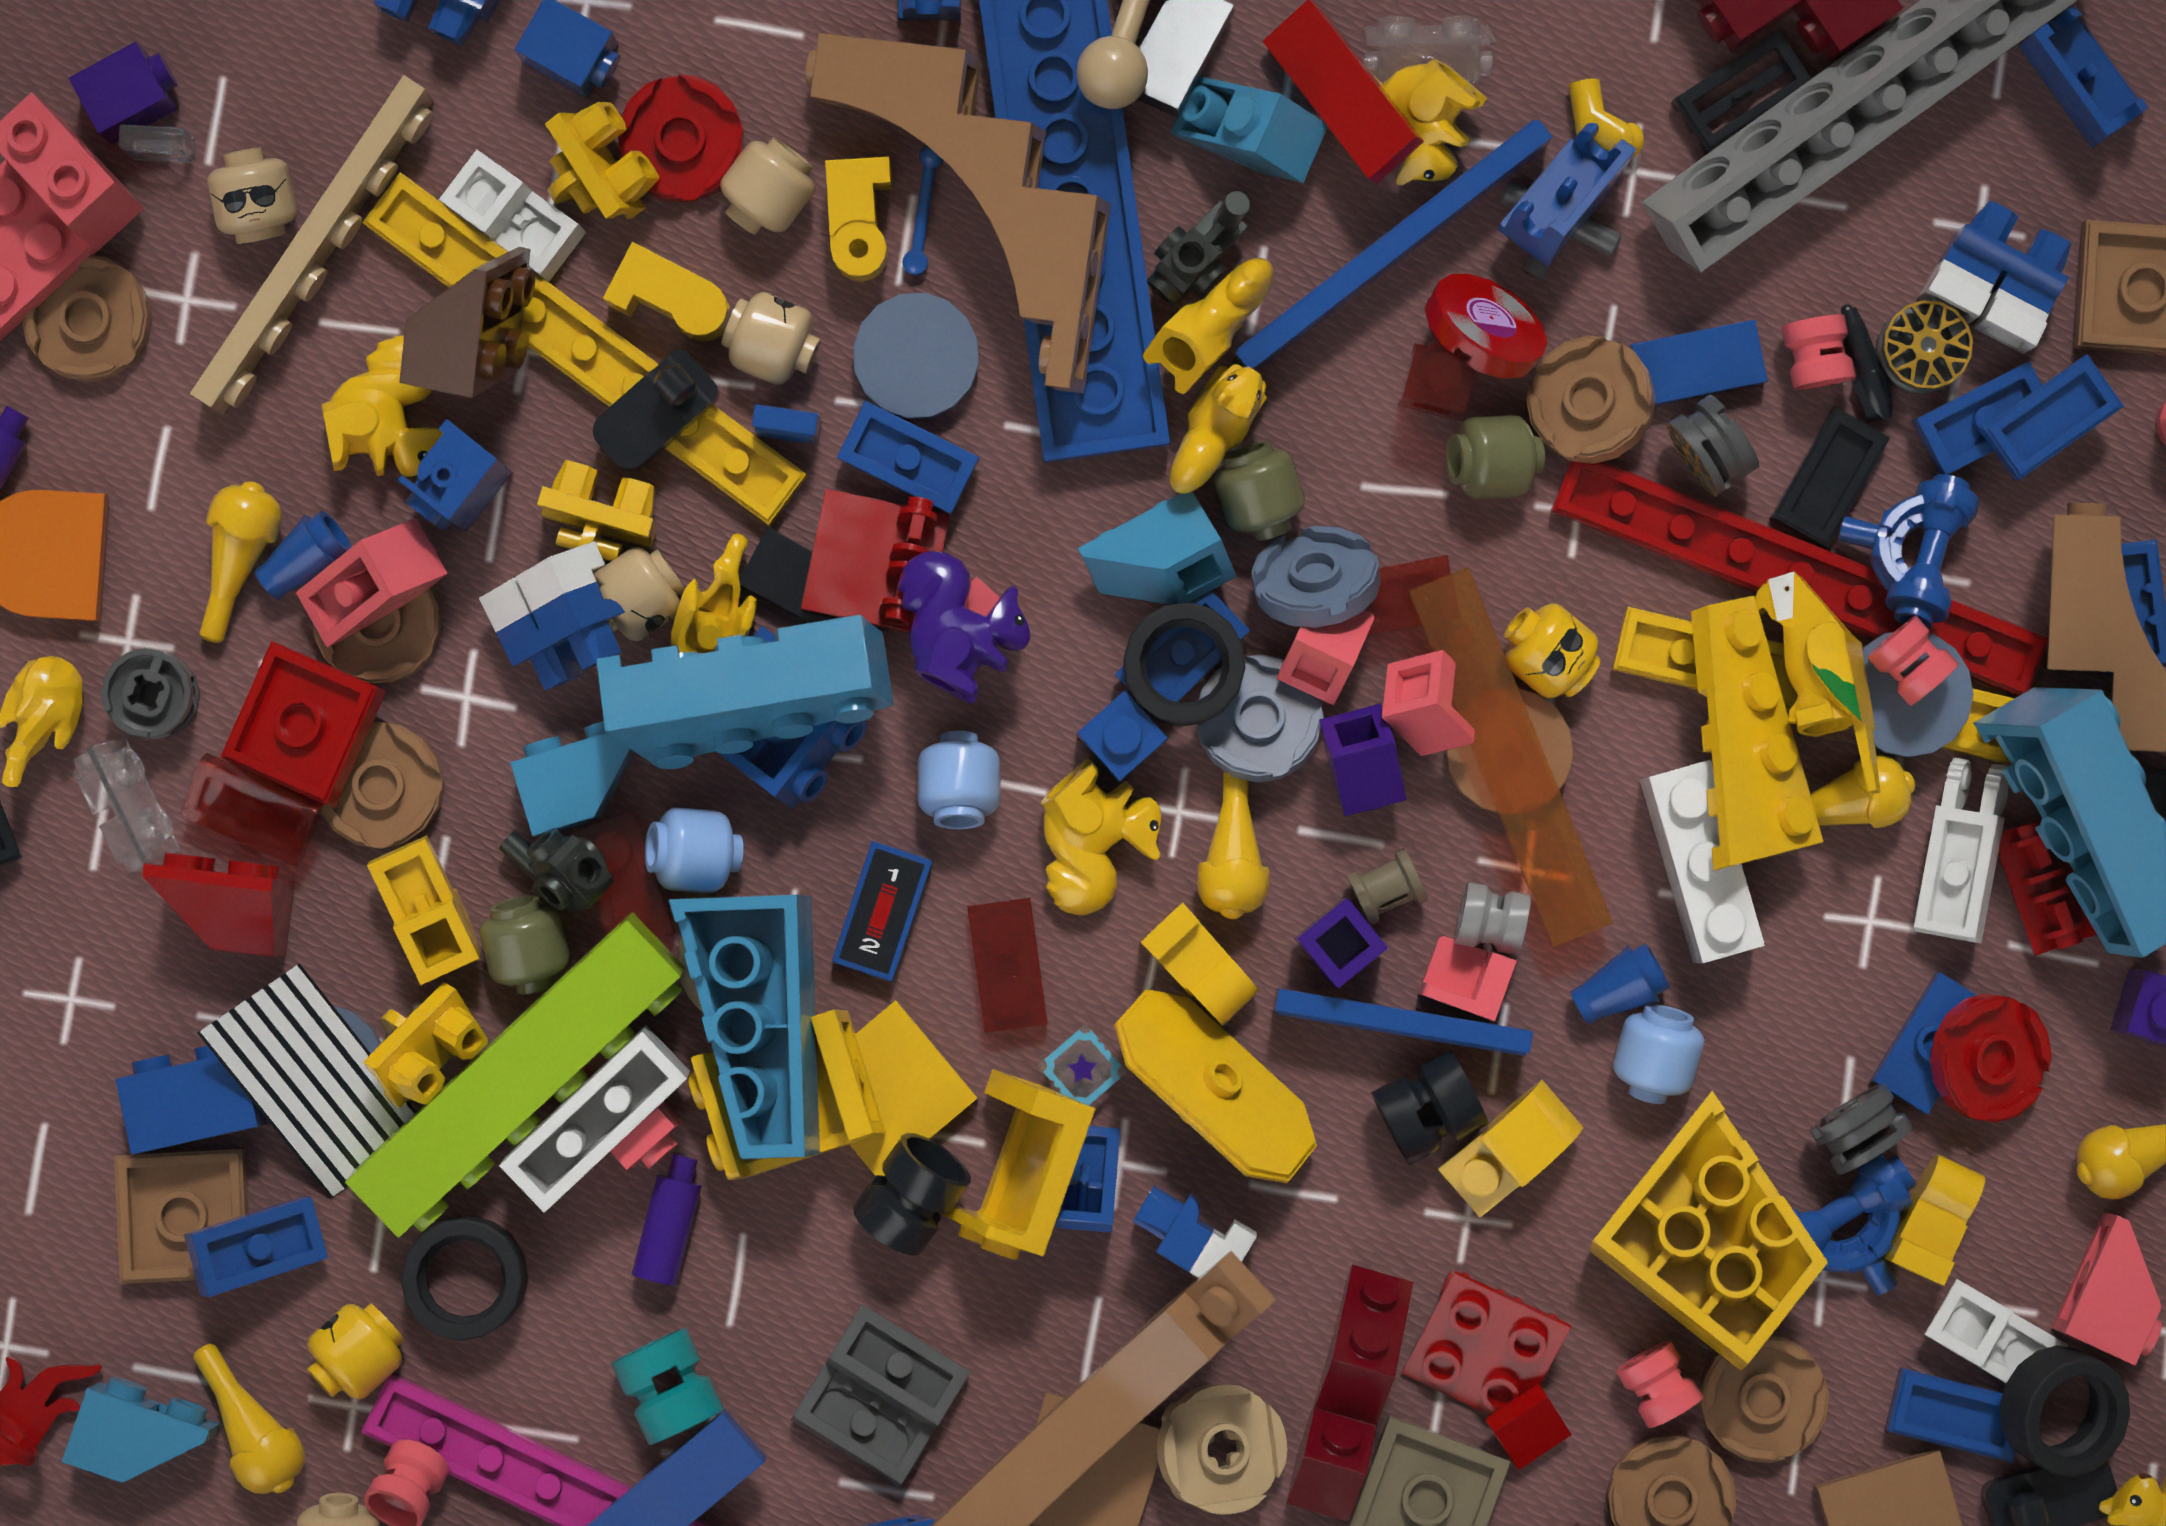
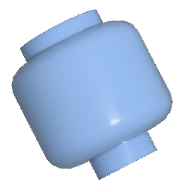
M950 731L941 734L940 742L924 748L918 757L917 799L919 807L925 814L934 817L935 825L942 828L960 830L983 825L985 817L994 813L1001 801V771L998 753L992 747L978 742V735L973 732Z
M675 807L665 812L659 822H652L648 828L645 842V865L648 872L656 874L658 882L665 889L714 893L724 887L730 872L737 873L741 868L743 839L741 835L733 834L728 817L720 811Z
M1648 1004L1645 1005L1643 1012L1634 1013L1627 1017L1619 1038L1613 1061V1070L1618 1078L1630 1085L1628 1093L1632 1097L1648 1103L1664 1104L1667 1096L1681 1095L1690 1091L1695 1081L1704 1047V1037L1693 1026L1694 1018L1690 1014L1669 1006Z

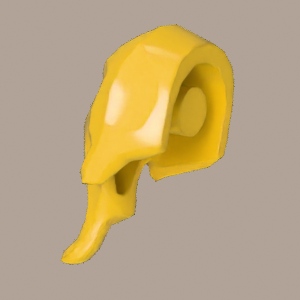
M739 533L732 535L724 553L713 564L714 580L707 590L701 592L695 578L686 586L677 608L671 631V646L678 645L679 652H696L700 654L714 652L716 645H718V638L741 634L742 636H748L757 608V599L752 595L748 596L743 604L738 607L741 591L738 571L742 555L748 544V539L744 535Z
M47 656L28 661L16 675L13 684L5 696L0 711V729L10 722L15 721L17 723L16 738L5 751L7 761L2 776V783L5 786H19L22 774L29 760L44 748L53 731L55 732L54 746L56 749H64L77 727L83 705L82 677L73 664L61 657Z

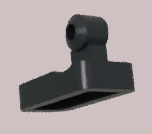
M681 349L674 350L596 419L593 426L594 439L621 469L625 471L640 470L718 401L720 395L719 388L688 352Z
M2106 1461L2094 1471L2074 1477L2052 1474L2039 1466L1987 1481L1982 1486L1981 1497L1990 1526H2080L2108 1517L2109 1515L2100 1511L2099 1504L2113 1497L2118 1490L2111 1467Z

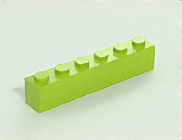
M631 912L452 1078L427 1105L424 1104L354 1169L345 1183L398 1238L412 1225L420 1233L423 1232L449 1207L442 1199L444 1195L458 1182L467 1190L472 1187L495 1164L488 1155L499 1144L507 1139L513 1146H516L542 1121L535 1113L540 1106L552 1095L562 1103L589 1077L581 1068L599 1052L608 1060L635 1035V1032L628 1025L646 1008L653 1016H656L678 996L682 989L675 981L681 977L685 967L646 925Z

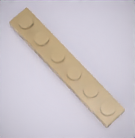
M405 75L402 76L190 392L191 395L222 415L229 405L237 408L246 399L256 382V376L252 374V371L265 352L272 355L283 344L292 327V323L287 321L300 299L308 302L318 292L327 276V270L323 268V265L335 247L344 249L352 241L363 220L358 213L370 195L380 196L393 180L398 169V165L393 161L407 141L411 144L416 143L428 128L433 117V112L429 110V107L434 100L425 88Z

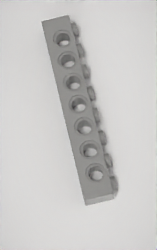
M1920 0L1642 201V204L1669 251L1702 272L2077 0Z

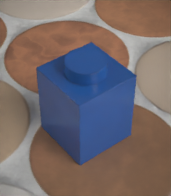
M542 0L514 49L521 62L587 99L595 85L603 89L608 84L617 69L621 57L615 52L619 44L612 31L556 0Z
M1126 690L1077 732V737L1118 783L1122 782L1167 742L1168 739Z

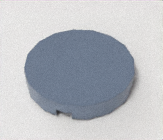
M928 293L899 294L878 304L861 323L853 345L854 371L865 395L879 408L905 419H934L955 409L971 391L979 368L978 339L967 317L948 300Z
M1313 526L1301 529V537L1286 541V536L1283 535L1274 539L1257 555L1251 572L1258 605L1271 618L1290 626L1318 628L1339 624L1362 613L1376 598L1381 584L1377 555L1375 556L1371 552L1370 543L1361 535L1340 527Z
M1893 632L1885 633L1862 648L1876 731L1873 730L1875 749L1880 753L1902 758L1933 753L1954 740L1969 718L1973 699L1969 669L1955 648L1935 634L1929 633L1928 639L1937 649L1947 650L1959 665L1932 691L1912 706H1909L1896 692L1897 682L1889 673L1879 672L1867 659V656ZM1924 653L1922 656H1920L1914 663H1912L1908 668H1906L1903 671V673L1906 674L1914 665H1916L1920 660L1927 656V654Z
M1263 654L1247 656L1245 660L1246 669L1238 695L1222 714L1204 724L1197 725L1200 744L1212 763L1232 777L1256 783L1282 779L1303 767L1318 747L1321 735L1319 720L1324 718L1320 699L1276 679L1284 659ZM1223 667L1216 670L1205 684L1199 699L1210 694L1218 684Z

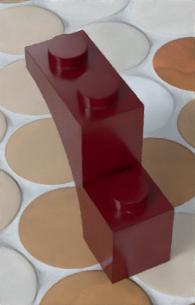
M1696 0L1702 8L1697 12V16L1708 36L1717 44L1724 41L1732 53L1795 11L1800 18L1796 22V28L1804 43L1815 54L1822 51L1830 63L1890 23L1904 9L1898 0Z
M1352 1264L1346 1280L1319 1388L1296 1455L1286 1504L1349 1521L1367 1475L1376 1425L1396 1376L1414 1282Z

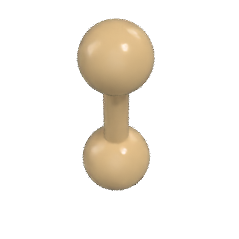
M1123 0L1111 36L1093 41L1080 55L1076 67L1078 86L1083 95L1093 104L1106 109L1123 108L1132 104L1143 93L1148 81V64L1143 52L1135 43L1149 0Z

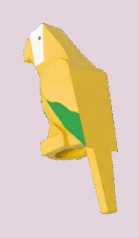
M1791 572L1768 579L1767 583L1763 584L1758 590L1755 600L1760 615L1767 612L1771 619L1783 626L1785 668L1788 678L1798 695L1797 701L1789 710L1788 721L1791 724L1797 725L1799 734L1814 737L1849 729V726L1853 725L1868 793L1871 795L1881 793L1873 730L1876 731L1862 643L1851 634L1808 583L1797 573Z

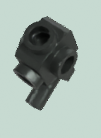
M1239 191L1229 193L1223 203L1219 201L1195 227L1186 232L1181 226H1178L1159 245L1154 254L1161 261L1155 267L1154 273L1147 279V283L1166 303L1174 307L1180 300L1185 299L1192 290L1202 297L1222 276L1226 268L1219 262L1220 259L1248 227L1242 219L1250 208L1249 198Z
M552 828L544 833L533 844L514 830L498 848L535 881L530 891L534 895H538L542 902H547L558 910L566 909L569 912L590 909L614 883L613 876L607 870L606 859L595 845L586 839L576 838L573 835L563 837L556 828Z

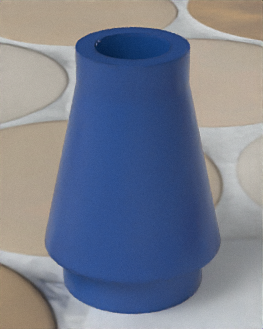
M320 511L312 518L304 515L270 557L255 569V574L264 589L272 597L279 600L288 592L307 584L349 550L352 544L339 524L326 512Z
M1644 943L1635 949H1632L1629 945L1626 946L1582 985L1571 990L1570 993L1582 1017L1589 1025L1600 1018L1660 1001L1658 994L1671 987L1647 943Z

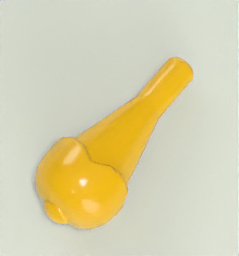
M252 481L244 482L242 485H230L221 489L214 496L206 517V525L212 527L211 592L199 634L202 639L209 642L221 643L224 641L237 595L268 542L275 543L282 522L280 505L272 495L264 491L260 484Z
M1882 754L1876 755L1881 793L1871 795L1867 790L1861 759L1856 761L1853 769L1810 794L1819 826L1871 824L1874 828H1882L1901 821L1908 814L1912 804L1911 794L1915 790L1913 776L1909 772L1904 771L1900 763L1892 757Z
M1223 771L1222 807L1206 862H1201L1198 865L1197 890L1201 901L1208 908L1221 913L1225 918L1237 919L1243 916L1244 913H1250L1263 904L1268 893L1270 870L1268 867L1262 866L1248 805L1249 781L1232 777Z
M2166 1124L2123 1129L2117 1125H2110L2087 1134L2077 1151L2078 1178L2100 1198L2115 1200L2132 1195L2143 1186L2146 1178L2166 1164Z
M210 1343L199 1348L194 1353L193 1359L216 1397L233 1455L230 1459L229 1467L234 1476L245 1489L255 1494H267L272 1491L283 1493L289 1490L294 1484V1478L300 1474L305 1464V1450L293 1428L284 1429L237 1382L216 1345Z

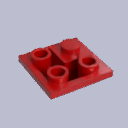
M165 852L163 865L143 864L142 877L210 949L271 957H286L295 881L278 879L279 866L229 860L226 873L214 871L216 858Z

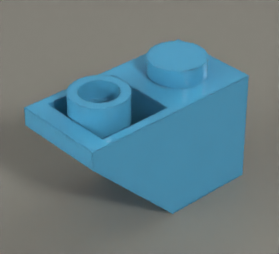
M1200 76L1180 115L1176 118L1170 133L1179 139L1256 172L1304 183L1328 126L1282 94Z
M1193 492L1187 494L1180 493L1171 499L1164 500L1147 512L1114 529L1103 532L1096 539L1078 548L1094 585L1100 594L1168 605L1188 603L1237 577L1221 538Z
M604 721L583 728L586 736L584 740L562 746L559 736L540 740L522 747L525 758L510 762L532 836L540 837L552 828H556L560 832L601 819L635 755L633 750L605 732Z
M110 1377L108 1384L100 1382L87 1388L61 1462L123 1483L216 1437L221 1423L206 1419L208 1409L199 1404L179 1398H171L169 1404L166 1405L146 1398V1387L130 1380Z

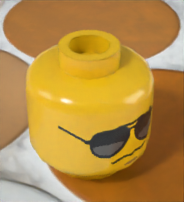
M1557 603L1544 605L1535 612L1529 607L1523 609L1510 622L1504 633V637L1510 641L1505 653V664L1514 674L1545 698H1554L1565 694L1567 697L1574 696L1588 684L1600 665L1601 659L1596 655L1598 637Z
M369 1303L364 1309L355 1304H346L308 1338V1351L315 1362L307 1368V1371L332 1398L340 1390H343L352 1398L363 1399L399 1368L402 1363V1355L398 1346L405 1340L393 1324L372 1303Z

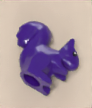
M926 551L907 562L902 569L903 574L898 585V590L902 593L903 608L915 613L910 630V645L916 662L914 672L925 682L973 704L979 692V686L974 679L978 668L981 665H985L1004 672L1007 668L1008 660L997 647L1019 651L1029 644L1031 638L1030 629L1017 603L1018 589L1015 586H1010L998 599L987 616L974 612L965 607L972 585L970 573L964 563L949 553Z

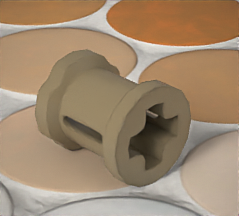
M1404 848L1396 851L1395 859L1362 875L1354 872L1346 876L1369 925L1379 922L1380 915L1412 900H1415L1418 904L1428 901L1421 880Z

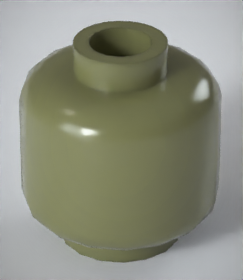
M1514 415L1467 418L1459 426L1457 434H1452L1449 437L1446 445V467L1451 482L1459 485L1468 497L1474 499L1523 496L1531 488L1535 474H1540L1545 464V449L1542 439L1539 436H1533L1530 426L1522 417Z
M1269 441L1249 444L1227 453L1223 458L1224 466L1215 474L1214 486L1229 528L1238 532H1253L1255 539L1258 541L1271 539L1290 531L1292 526L1289 519L1296 516L1305 505V495L1290 453L1281 449H1272L1271 442Z
M538 895L517 896L491 906L489 909L491 916L481 924L479 936L488 971L493 981L508 986L515 985L518 994L536 993L553 986V975L562 971L570 961V951L558 910L549 904L540 903Z

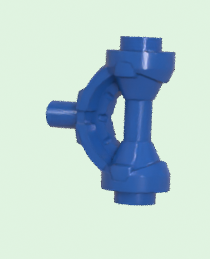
M1939 474L1935 475L1932 480L1920 482L1914 496L1898 502L1889 510H1885L1880 525L1847 516L1844 517L1838 541L1873 550L1870 565H1872L1878 581L1887 591L1885 604L1886 607L1895 613L1894 619L1903 625L1912 617L1917 616L1929 629L1932 623L1943 622L1948 618L1952 601L1949 588L1944 587L1940 570L1949 539L1961 527L1967 528L1977 516L1980 503L1979 497L1970 490V484L1965 480L1952 475ZM1922 526L1924 535L1917 560L1909 569L1902 557V545L1906 536L1913 529Z
M1880 1154L1858 1167V1175L1849 1191L1820 1210L1799 1212L1798 1209L1793 1208V1211L1828 1261L1823 1270L1829 1272H1848L1850 1274L1861 1270L1876 1295L1887 1293L1898 1283L1883 1256L1893 1247L1892 1241L1900 1224L1901 1211L1912 1205L1908 1191L1916 1187L1911 1174L1896 1154L1888 1159ZM1863 1212L1869 1213L1867 1223H1865L1857 1235L1840 1241L1829 1240L1832 1232Z

